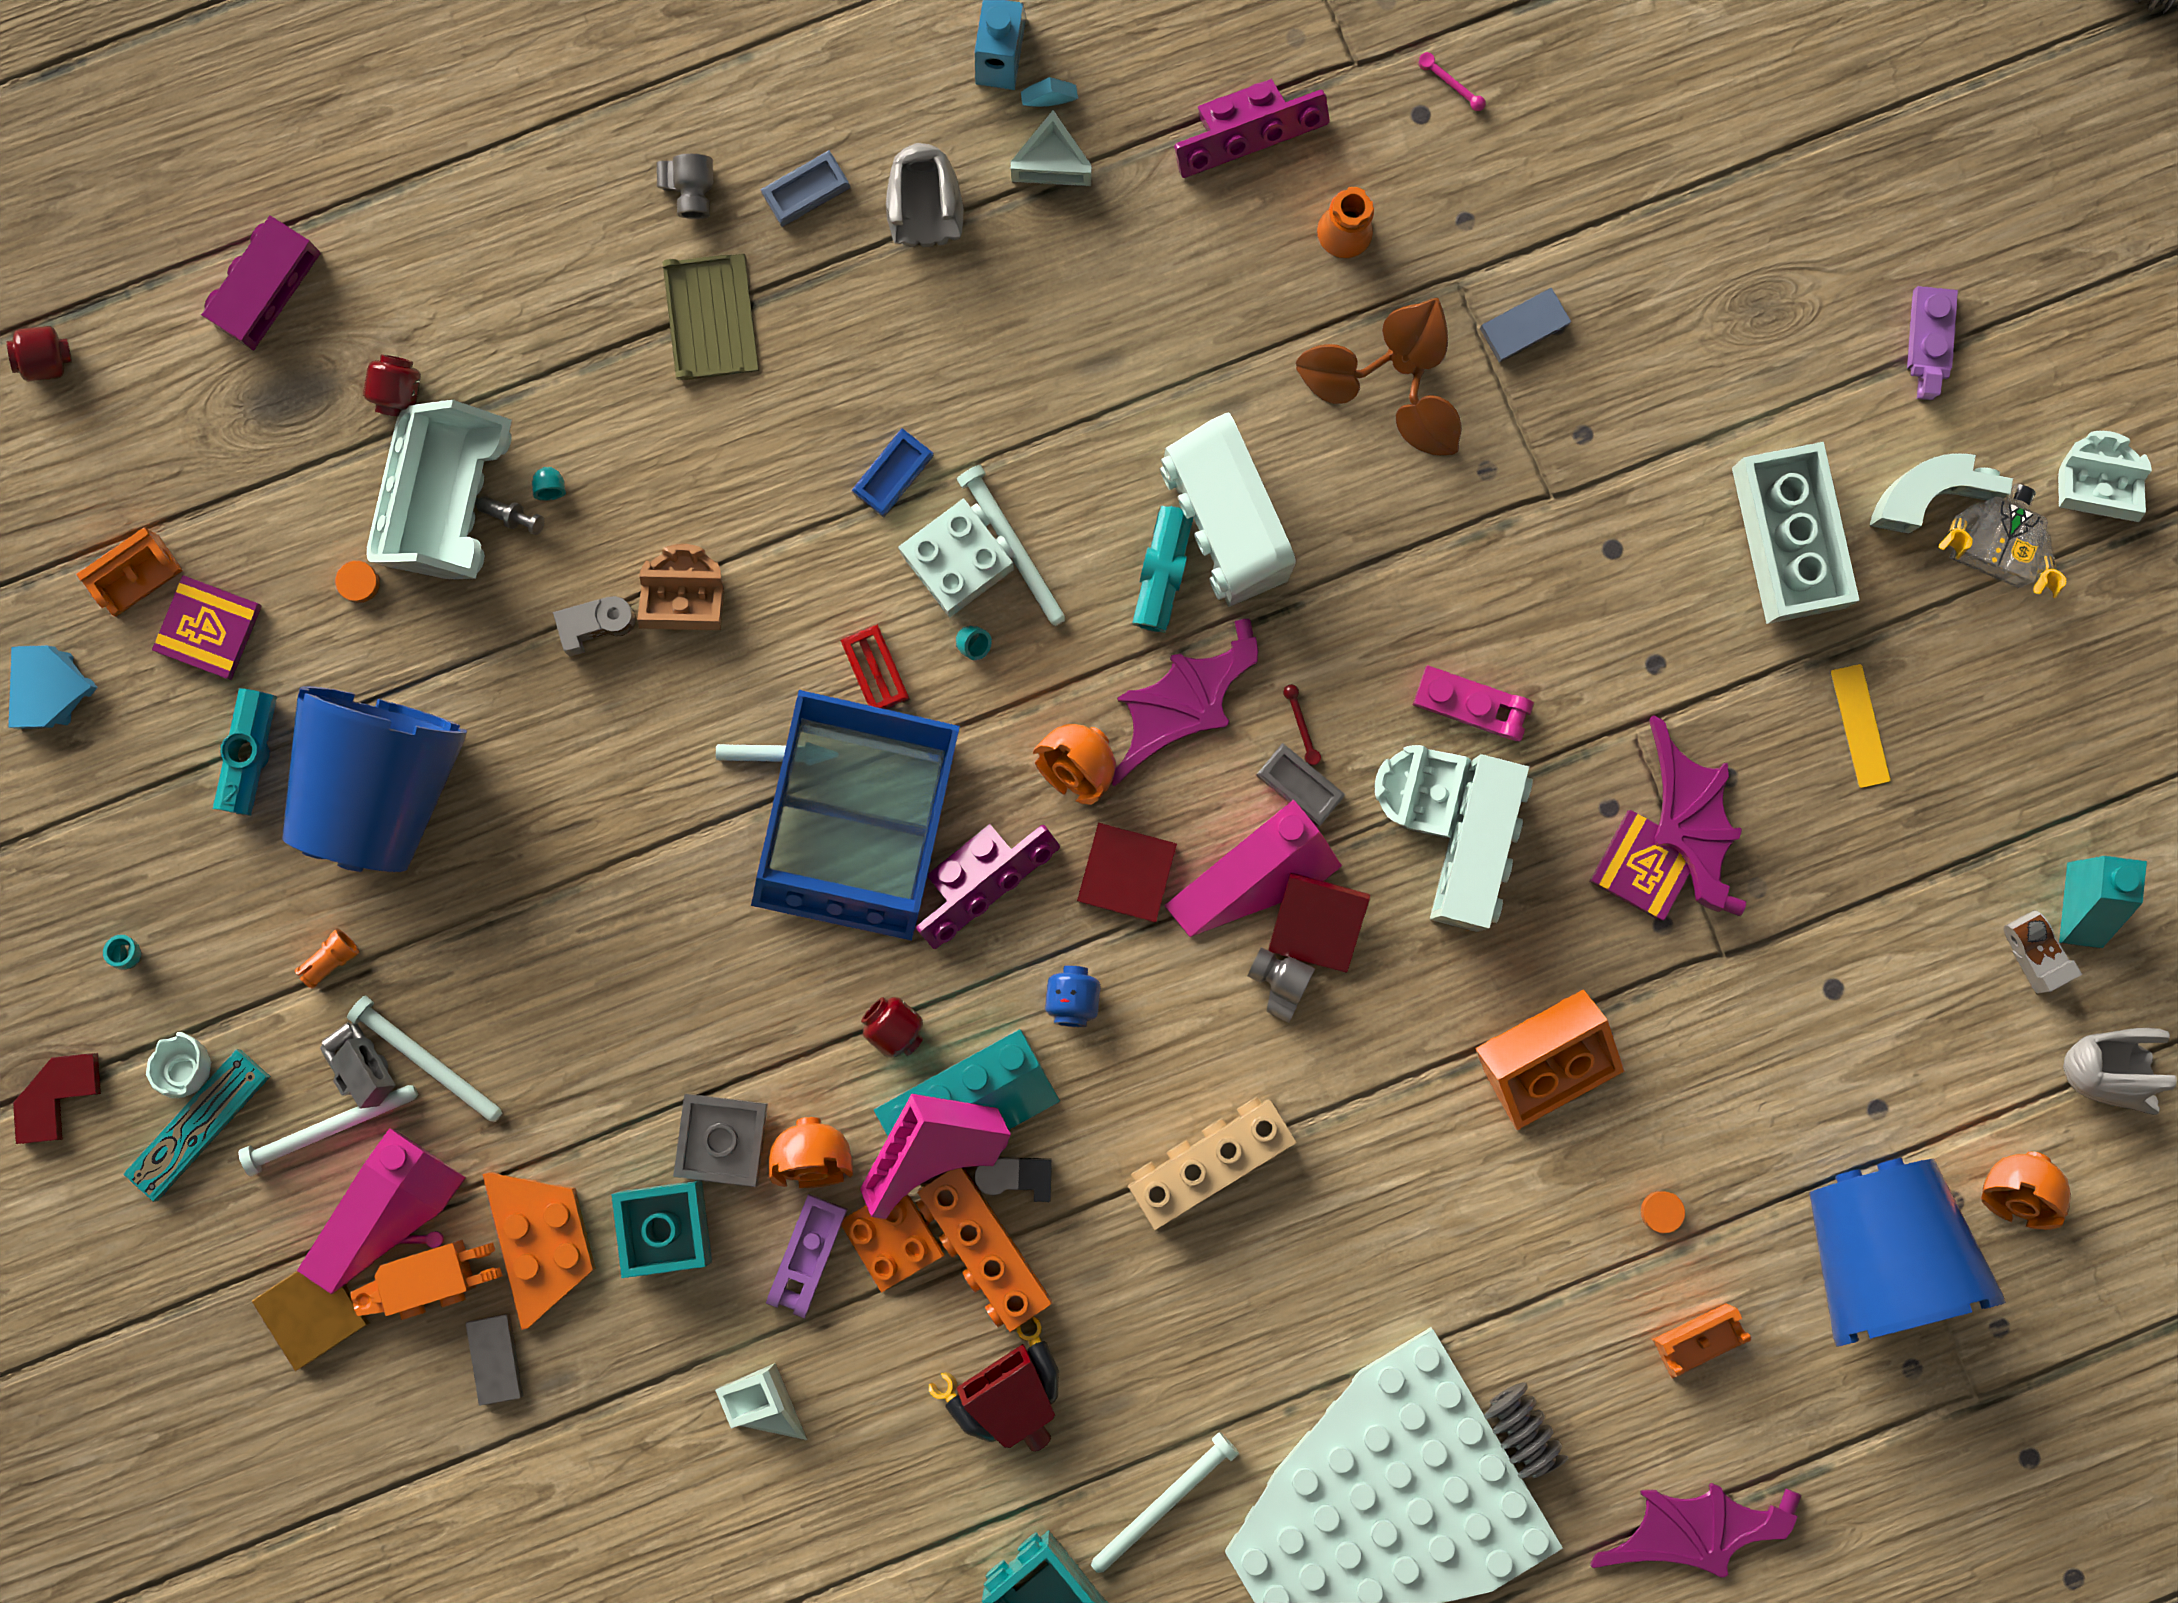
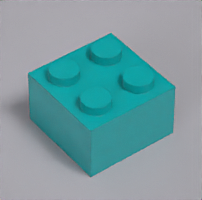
M702 1180L626 1190L611 1194L621 1278L700 1268L712 1263Z

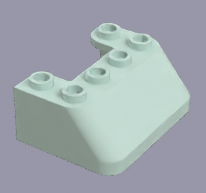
M455 400L410 405L407 409L402 410L395 424L367 544L368 561L385 567L444 579H476L477 573L483 566L485 557L479 540L467 537L475 523L473 509L476 495L479 494L484 483V474L482 473L484 461L496 460L500 455H504L510 447L512 436L509 430L512 420Z
M1227 412L1208 421L1166 447L1164 458L1161 459L1163 465L1160 468L1161 475L1169 490L1175 488L1181 494L1178 496V500L1187 519L1193 517L1199 531L1194 533L1197 544L1204 556L1210 554L1214 562L1213 570H1211L1212 577L1209 580L1217 599L1225 598L1228 607H1231L1288 582L1296 564L1292 547L1230 413Z

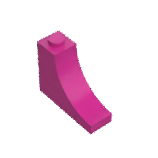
M911 1094L860 1188L871 1217L887 1219L892 1209L905 1195L921 1183L941 1173L969 1166L993 1167L1001 1152L1006 1148L1011 1136L999 1109Z

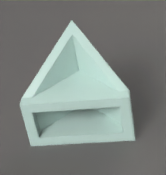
M1052 110L1011 160L1012 182L1091 186L1092 165L1054 110Z
M776 1363L715 1390L731 1428L743 1426L807 1440Z

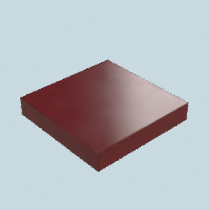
M1098 822L1077 902L1156 923L1177 843Z
M1290 872L1268 951L1347 973L1370 901V894Z

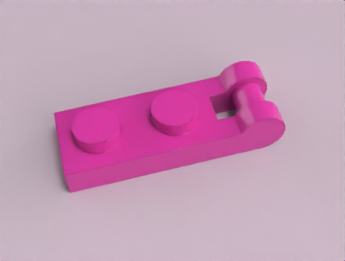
M1427 665L1412 705L1520 742L1525 732V729L1522 727L1526 715H1531L1534 702ZM1499 706L1510 710L1507 722L1495 719Z

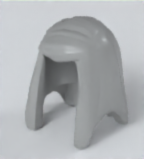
M915 143L902 149L894 158L886 195L887 220L894 243H902L904 246L915 247L920 243L922 247H933L936 243L938 245L947 244L949 238L951 240L961 238L963 201L957 176L947 155L939 148L930 144Z
M2134 1028L2083 1037L2066 1053L2063 1069L2067 1081L2076 1092L2088 1099L2157 1115L2160 1107L2158 1106L2157 1097L2154 1095L2163 1091L2173 1090L2176 1087V1076L2154 1075L2150 1067L2153 1062V1055L2150 1051L2142 1048L2139 1043H2167L2170 1033L2157 1028Z

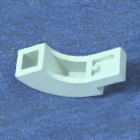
M1947 454L1934 457L1917 465L1893 482L1878 501L1870 526L1911 533L1922 526L1925 510L1935 496L1955 494L1998 502L2011 494L2013 478L2000 476V471L1992 468H1976L1973 471L1976 455Z

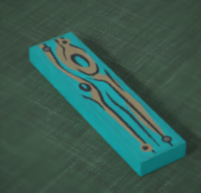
M236 1049L123 1175L153 1202L159 1201L271 1076L241 1049Z

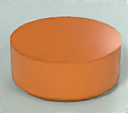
M350 561L338 570L335 583L338 592L344 598L354 603H364L376 595L380 580L377 572L370 565L362 561Z
M1655 1191L1649 1194L1642 1202L1641 1217L1645 1225L1651 1230L1659 1233H1670L1677 1230L1683 1223L1685 1208L1682 1201L1675 1194L1666 1191Z

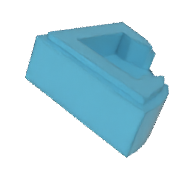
M1048 77L1021 91L1022 105L1043 107L1078 99L1077 87L1073 83Z

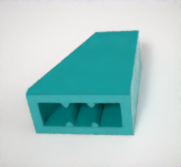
M2100 856L2067 862L2059 943L2103 948L2142 905L2147 861Z

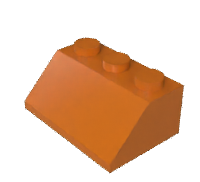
M1584 989L1475 1048L1485 1075L1516 1130L1523 1128L1625 1072L1608 1020Z

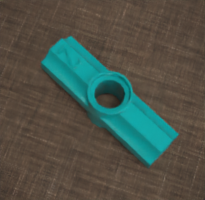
M1161 506L1160 512H1158L1151 548H1147L1139 581L1142 585L1132 625L1144 630L1166 633L1167 626L1169 625L1175 592H1179L1187 556L1184 555L1193 522V517L1187 519L1182 508Z
M239 688L230 732L220 747L223 764L213 809L248 816L252 815L261 769L267 764L270 756L267 742L277 696ZM249 742L252 746V754L247 761L241 762L238 757L239 749L243 744Z

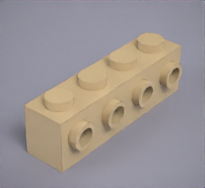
M1258 1097L1250 1100L1237 1109L1240 1116L1226 1124L1222 1118L1202 1130L1205 1136L1202 1140L1192 1146L1186 1140L1166 1152L1169 1160L1155 1167L1153 1162H1150L1131 1174L1134 1181L1128 1184V1187L1154 1230L1297 1143L1271 1100L1267 1099L1262 1103Z

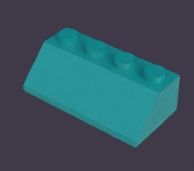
M1019 1029L873 1110L887 1136L891 1133L911 1094L998 1108L1008 1130L1059 1103L1060 1100L1024 1033Z

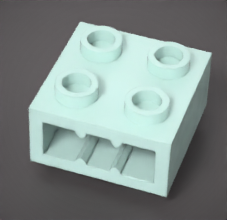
M964 498L898 547L903 558L949 618L1014 570L1013 562L1010 558L1015 553L1001 535L996 539L986 528L991 523L978 504L970 507Z

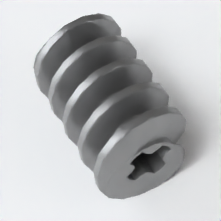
M1524 1382L1511 1386L1490 1400V1409L1484 1414L1485 1419L1499 1418L1500 1422L1492 1430L1494 1434L1508 1433L1509 1436L1501 1444L1502 1449L1516 1447L1517 1451L1510 1458V1463H1525L1526 1466L1518 1474L1520 1479L1542 1476L1558 1468L1568 1460L1567 1455H1558L1562 1449L1560 1441L1549 1440L1553 1434L1552 1427L1549 1425L1539 1426L1545 1419L1543 1412L1540 1410L1531 1411L1536 1404L1534 1396H1522L1528 1389L1527 1384Z

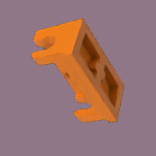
M144 527L76 575L86 586L102 609L106 607L111 615L117 617L183 570L160 536Z
M1726 1303L1652 1339L1671 1378L1678 1377L1725 1352L1751 1341L1750 1334L1743 1330L1739 1322L1743 1318L1738 1308Z

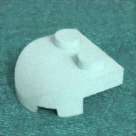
M2094 431L2089 433L2086 438L2075 442L2060 466L2058 474L2059 507L2139 522L2146 513L2145 479L2152 471L2147 455L2144 454L2140 457L2129 447L2130 439L2121 434L2110 431Z
M1421 745L1404 747L1403 751L1397 753L1391 759H1386L1380 766L1375 780L1376 799L1380 802L1386 816L1404 828L1452 839L1471 759L1466 756L1430 750Z

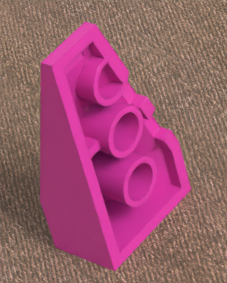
M1293 799L1164 906L1187 935L1192 937L1281 903L1290 872L1324 881L1342 865L1319 829Z
M389 1128L363 1164L297 1271L330 1294L335 1293L371 1266L375 1260L395 1245H399L427 1221H431L439 1215L466 1177L399 1131Z

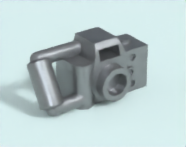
M347 1022L322 1040L320 1049L335 1074L333 1082L342 1096L352 1095L359 1109L380 1106L395 1087V1083L388 1073L387 1060L384 1056L376 1053L373 1042L365 1037L359 1025Z

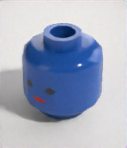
M1064 966L1063 973L1054 974L1048 979L1045 1003L1047 1014L1054 1018V1024L1087 1027V1021H1091L1098 1016L1101 984L1098 979L1088 976V968Z

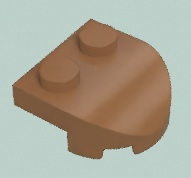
M690 544L670 545L664 547L663 553L651 562L645 561L639 575L641 582L637 617L639 629L721 630L724 604V586L718 562L715 563L707 556L703 548Z

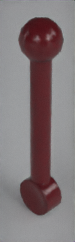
M1289 684L1284 688L1283 695L1286 699L1290 700L1306 749L1304 760L1310 766H1315L1320 762L1321 755L1313 748L1297 699L1299 689L1297 686Z

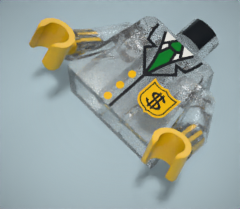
M2022 484L2012 485L2011 494L2008 495L2007 500L1993 497L1985 503H1974L1953 517L1946 538L1939 544V548L1942 550L1948 545L1954 548L1949 556L1950 559L2017 588L2026 586L2037 578L2038 581L2033 588L2036 594H2041L2044 588L2047 587L2052 591V597L2057 598L2067 582L2066 577L2056 567L2051 535L2046 530L2048 525L2047 518L2029 510L2036 491Z

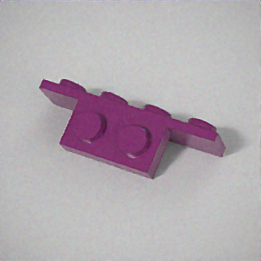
M1269 79L1199 105V117L1207 132L1180 141L1174 145L1178 169L1182 178H1187L1328 125L1330 119L1327 97L1324 91L1317 90L1285 102L1273 80Z
M989 824L927 874V877L947 902L917 925L916 929L933 949H937L943 943L954 938L956 933L971 920L985 913L988 907L1003 894L1017 887L1020 881L1035 868L1049 861L1052 855L1060 849L1059 843L1047 827L1041 825L1011 849L991 824Z

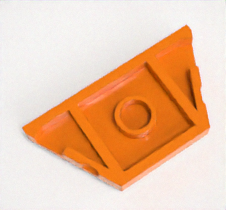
M496 1172L485 1173L482 1175L521 1329H527L596 1269L576 1189L541 1183L540 1181L526 1178L521 1179L501 1175Z

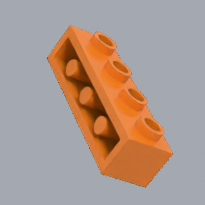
M964 1167L940 1174L917 1191L921 1199L916 1201L919 1210L929 1223L934 1219L944 1232V1234L939 1236L942 1245L952 1258L957 1254L960 1256L967 1267L962 1271L964 1278L975 1293L980 1289L983 1291L990 1302L985 1306V1309L998 1328L1004 1324L1008 1331L1011 1332L1052 1304L1049 1294Z

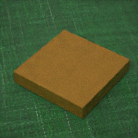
M298 1271L252 1300L253 1305L295 1371L300 1370L370 1324L365 1315L356 1316L350 1291L346 1284L335 1293L330 1294Z

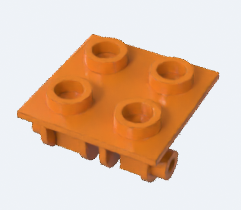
M908 1194L897 1203L887 1219L871 1217L868 1207L865 1205L845 1217L841 1225L881 1293L944 1256L940 1248L943 1245L941 1242L937 1243L927 1227L929 1222H924L921 1217V1211L917 1210Z

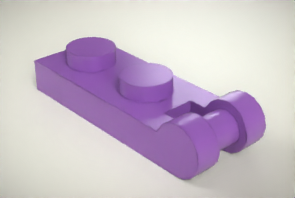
M811 1194L807 1196L766 1304L776 1308L779 1305L794 1310V1315L805 1319L845 1218L847 1208ZM789 1279L804 1284L800 1294L786 1289Z

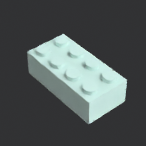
M1824 442L1742 458L1732 467L1766 624L1846 609L1860 601Z
M1480 754L1471 761L1452 839H1449L1430 920L1475 932L1490 929L1492 922H1498L1503 906V899L1497 898L1499 888L1502 882H1508L1513 865V859L1507 858L1511 842L1517 843L1523 824V819L1517 818L1521 802L1526 803L1528 801L1533 779L1527 778L1529 766Z

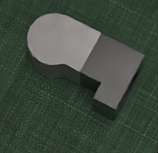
M998 1157L993 1167L978 1166L976 1169V1185L985 1194L997 1195L1006 1189L1034 1190V1202H1051L1052 1158Z

